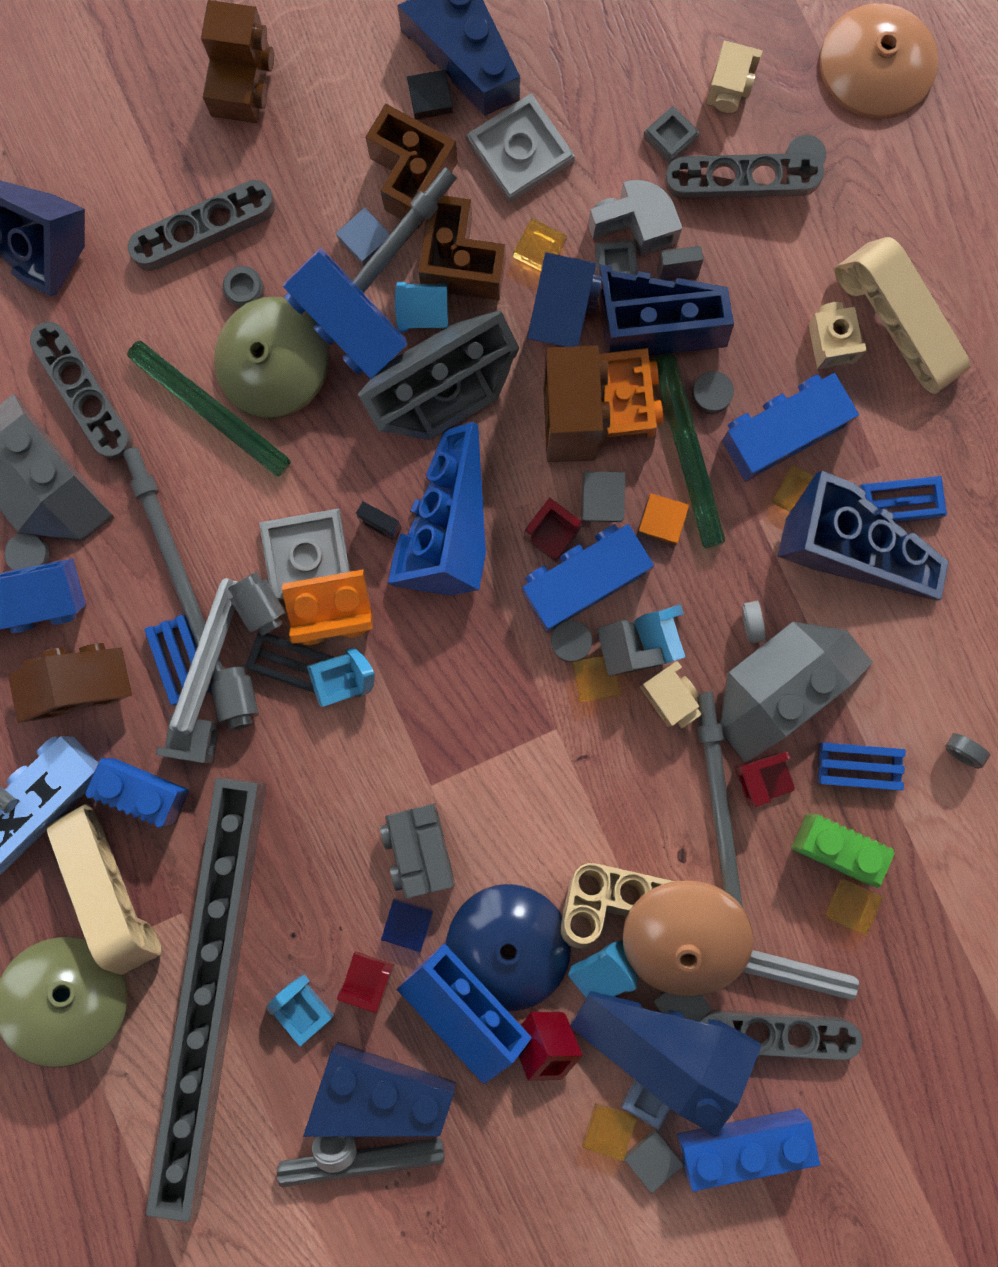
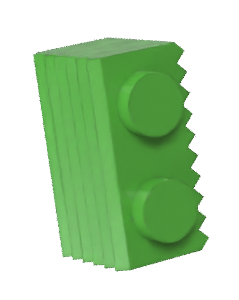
M812 813L805 815L791 848L819 863L877 888L881 886L895 854L892 847H887L885 844L878 843L877 840H872L868 836L854 832L853 829L839 825L838 822H833L829 818H823L822 815Z

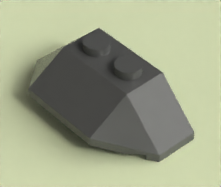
M500 310L457 322L389 361L363 387L358 396L378 431L430 440L498 399L509 374L513 358L518 353L519 346Z
M12 394L0 404V511L17 532L21 534L84 541L114 517V515L15 394Z
M791 622L727 673L722 716L720 719L723 737L741 760L747 763L787 737L849 688L873 662L847 630Z

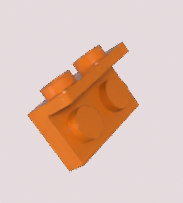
M648 348L599 354V360L607 359L608 385L605 386V397H603V401H609L610 428H607V437L646 433L647 438L655 437L657 425H663L661 400L654 401L652 386L659 385L657 361H649Z
M363 569L282 584L281 590L290 623L289 637L292 644L302 642L304 645H314L323 642L328 637L339 635L345 638H354L363 635L366 631L373 628V612Z

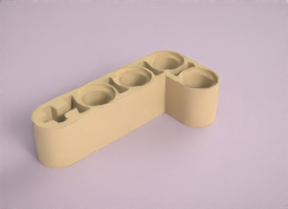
M885 237L868 242L834 268L838 283L851 296L865 294L917 380L927 391L933 394L940 392L970 369V360L907 253L895 239Z
M84 804L48 823L46 830L88 948L95 962L104 970L125 975L162 954L160 941L151 925L137 918L102 824L94 810L88 804Z
M587 863L580 866L572 876L568 886L561 921L563 940L574 948L588 947L600 936L605 912L627 917L633 905L626 903L620 895L621 886H634L639 891L641 897L655 887L675 881L596 863ZM583 876L594 877L600 885L599 893L596 895L585 894L579 887V878ZM577 916L586 918L592 926L591 935L586 938L576 936L570 927L571 919Z

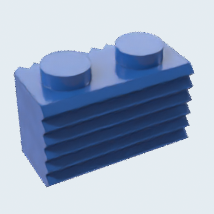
M102 758L97 765L85 794L87 799L94 798L95 802L101 801L103 805L117 808L118 812L125 811L126 815L132 814L134 818L140 817L141 821H148L149 825L156 824L157 828L176 823L189 789L116 758Z

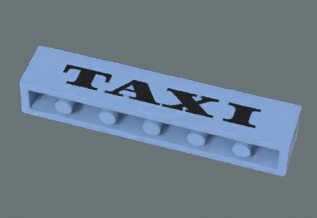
M54 736L37 750L36 753L39 757L29 767H20L7 779L6 783L9 786L5 790L16 798L18 802L15 808L8 813H4L0 809V875L46 831L48 823L61 817L86 793L98 762L74 737L60 736L57 738Z

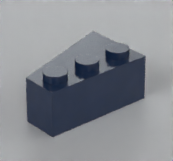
M407 0L397 5L401 32L408 39L412 38L425 51L426 57L434 65L437 63L442 70L446 69V74L451 78V82L484 116L520 100V75L483 0Z
M545 252L527 339L564 347L579 346L587 313L595 314L600 293L602 276L595 275V262Z
M600 264L599 276H602L599 303L607 353L648 348L649 356L728 346L734 326L728 287L676 278V282L650 278L651 273L638 271L637 275L612 271L613 266Z
M337 1042L330 1053L303 1137L440 1136L454 1095L456 1082Z

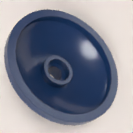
M517 884L490 886L471 896L456 912L450 924L446 945L508 1012L528 1009L548 998L563 980L571 955V946L563 940L561 935L562 915L557 907L538 891ZM503 945H514L517 950L516 955L510 959L504 958L500 953Z

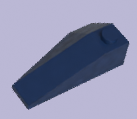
M0 180V257L13 267L11 274L20 282L44 294L54 296L58 293L85 247V209L56 195Z
M824 471L817 472L786 517L777 557L813 570L935 601L941 600L949 561L917 534H909L892 520L894 515L887 509H879L865 498L866 492L857 484Z
M590 991L570 1023V1027L674 1112L716 1136L738 1107L761 1049V1043L724 1022L708 1019V1023L683 1018V1013L669 1010L668 1014L644 1009L639 1002Z

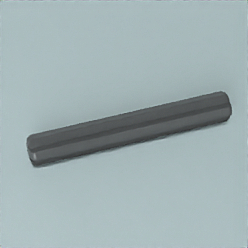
M436 1138L357 1150L353 1163L348 1168L336 1173L321 1170L317 1166L314 1156L284 1160L277 1166V1179L281 1187H289L441 1165L445 1160L444 1144L442 1139Z

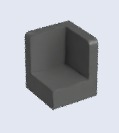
M584 471L581 491V527H589L590 522H622L625 511V472Z
M622 620L597 628L608 676L641 671L665 664L662 648L640 650L634 623Z
M197 719L193 731L189 735L177 733L168 726L165 747H157L156 755L201 763H213L220 724L218 722Z

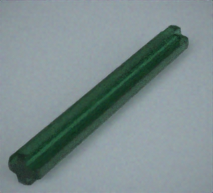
M138 340L130 347L127 356L132 362L275 476L280 477L289 468L291 461L284 453L147 344Z
M665 354L655 358V361H657L659 386L702 545L704 548L717 547L725 542V535L677 359L674 354Z

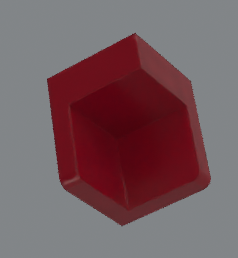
M549 497L525 528L524 539L556 562L579 533L582 521Z
M780 751L734 767L748 806L758 807L771 802L770 799L794 791L795 787L786 761L791 759L788 751Z
M355 951L344 984L339 990L337 1000L377 1014L395 964Z
M530 1012L522 1022L521 1026L532 1037L519 1054L527 1080H563L583 1056L566 1014L563 1012Z

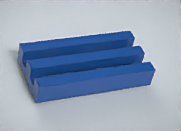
M942 476L868 483L859 486L866 492L864 497L879 509L935 503L936 508L891 513L894 515L892 520L895 523L938 519L947 516ZM933 487L934 494L872 500L871 496L873 493Z
M183 614L175 617L173 620H166L159 623L160 625L144 629L172 706L177 705L180 694L159 635H164L183 689L188 673L172 630L179 628L191 664L197 650L186 616ZM210 683L208 685L206 694L211 692Z
M821 742L819 745L817 784L904 791L902 774L905 772V766L902 764L906 749ZM829 752L892 757V765L829 760L828 756ZM828 768L891 773V781L827 776Z

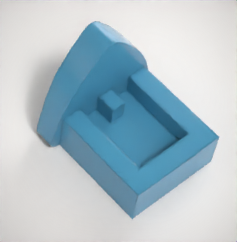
M397 282L395 290V315L399 332H408L409 328H448L447 283L408 284L407 282Z
M681 604L644 614L634 620L643 649L662 648L665 664L686 657L673 619L684 615Z
M354 647L346 649L343 655L307 666L318 704L322 707L356 695L359 697L367 695L374 686L375 674L371 665Z
M623 941L611 943L601 951L573 964L568 974L585 998H587L590 991L614 997L625 991L629 993L637 989L638 975L627 960Z
M305 974L285 986L265 1008L270 1015L275 1016L299 1046L304 1044L334 1016L307 984L310 980Z

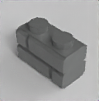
M436 803L386 815L387 824L380 825V831L385 850L393 848L397 865L390 866V873L395 891L403 889L404 898L407 899L453 887L455 879Z

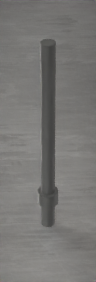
M446 167L443 168L424 193L421 190L410 202L413 207L354 278L353 282L363 293L374 282L425 218L429 220L439 208L437 203L457 179Z
M129 448L123 452V455L133 478L130 485L135 498L141 500L198 647L206 622L156 494L159 493L155 478L153 475L148 474L139 448ZM219 657L213 673L223 670Z
M713 691L698 693L699 696L697 697V702L700 706L698 709L702 714L700 715L701 726L697 727L699 743L704 745L723 889L743 907L720 740H724L722 724H717Z

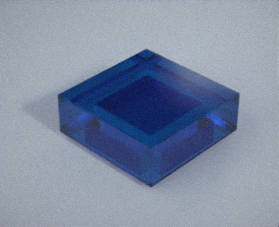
M394 898L381 940L421 952L434 910Z

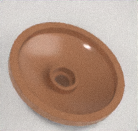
M883 3L859 6L841 16L828 31L820 52V72L831 96L850 112L874 119L896 117L917 106L931 89L936 79L939 65L936 42L928 27L917 16L906 9ZM881 44L890 46L892 50L884 49Z
M675 881L653 888L635 902L625 920L623 946L632 969L652 987L678 996H700L716 992L728 986L740 976L751 957L753 934L751 923L745 910L730 894L704 882ZM687 953H690V954H693V955H695V956H693V957H683L682 955L687 954Z

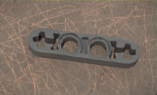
M809 153L684 156L676 158L668 166L666 185L672 195L683 199L804 196L817 190L823 178L824 167L817 156ZM760 166H769L775 172L776 178L769 185H759L753 179L752 173ZM782 166H788L786 174L799 173L801 166H808V172L811 174L815 173V175L810 177L809 183H801V176L792 175L787 177L786 184H780L783 175ZM720 167L730 168L735 174L733 183L724 187L717 185L712 178V174L716 169ZM701 168H707L705 179L707 187H700L701 178L689 179L688 186H680L679 179L672 178L678 177L682 169L688 170V176L701 177Z
M259 180L244 182L137 231L129 239L128 252L138 267L143 270L153 271L267 220L275 210V200L271 189L267 184ZM252 195H258L262 206L254 207L250 198ZM237 201L244 214L241 217H239L238 212L235 206L233 205V203ZM222 208L230 211V220L225 225L214 226L210 223V216L215 210ZM190 225L195 230L191 240L184 243L174 240V232L178 227ZM164 234L169 244L172 246V248L168 250L160 237ZM146 243H150L153 247V255L151 257H146L143 253V245Z
M54 322L38 324L30 335L32 349L92 446L99 454L109 460L123 459V452L133 448L131 433L75 343L60 325ZM52 334L56 338L55 344L64 354L63 356L57 358L56 354L46 346L48 344L46 340L48 335ZM71 365L79 366L81 368L80 379L72 385L64 384L62 381L64 369ZM90 398H98L102 403L100 413L93 418L85 417L82 413L84 402ZM106 424L112 433L120 436L117 439L119 445L117 448L112 449L108 445L104 446L109 441L104 431L99 428L100 426Z
M711 1010L699 1020V1022L708 1023V1019L718 1020L733 1028V1021L737 1020L739 1022L736 1030L743 1034L746 1033V1029L750 1024L754 1022L764 1023L768 1029V1036L761 1044L758 1055L847 1060L859 1053L863 1042L859 1029L847 1019L840 1017ZM795 1025H805L810 1032L809 1041L803 1047L791 1046L788 1042L789 1030ZM818 1026H822L821 1032L830 1036L839 1035L840 1028H843V1031L851 1036L850 1041L843 1042L842 1049H839L838 1045L831 1040H820ZM820 1041H821L822 1049H818V1047H819V1042H820Z

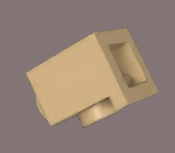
M724 40L706 104L715 106L721 112H736L741 97L749 98L756 75L755 72L763 50Z
M842 302L825 304L819 308V313H815L808 323L817 369L857 363L866 352L865 343H862L855 307L844 308ZM841 326L842 335L837 334L833 327Z
M678 661L672 663L642 684L640 689L667 727L678 723L683 728L702 714L698 710L700 706L695 701V698L699 696L697 690L686 676L679 678L676 674V671L682 668Z

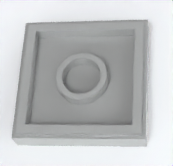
M532 93L466 134V142L509 204L575 162L574 153Z
M339 508L259 523L269 585L279 602H284L281 590L283 583L351 572Z

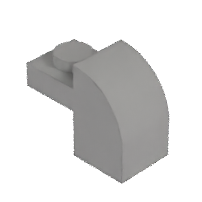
M644 180L624 181L620 200L607 198L598 202L594 208L590 209L588 220L592 239L630 228L640 256L678 244L683 229L669 195L659 186Z

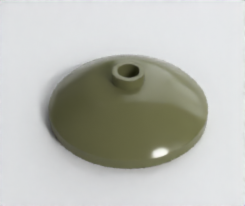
M264 297L245 304L227 320L217 339L214 366L216 377L223 393L237 408L260 418H282L303 409L318 394L326 379L329 368V344L316 332L314 326L317 322L306 311L302 315L299 314L283 297ZM260 346H264L265 351L263 356L257 358V349Z
M58 937L36 943L13 959L0 978V1036L14 1054L37 1066L63 1068L89 1060L112 1041L120 1029L126 1013L127 985L124 975L102 969L95 962L84 939ZM60 988H64L69 991L70 997L65 1002H57L53 999V993Z

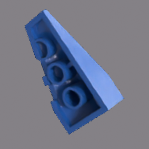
M471 422L445 430L426 473L430 483L421 501L417 499L414 501L410 512L416 514L408 534H400L395 546L388 584L394 587L449 596L478 591L480 588L486 546L479 429L477 424Z

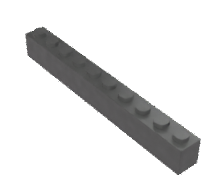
M215 778L146 1216L190 1222L201 1206L267 783L232 778Z

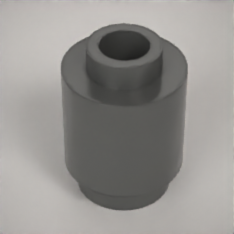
M257 572L228 588L233 596L230 601L250 633L258 630L262 636L283 624L279 616L284 614L285 610L266 578L261 580Z
M232 667L213 673V683L210 685L218 724H227L228 730H238L253 725L252 718L257 717L259 711L251 677L245 674L244 667Z

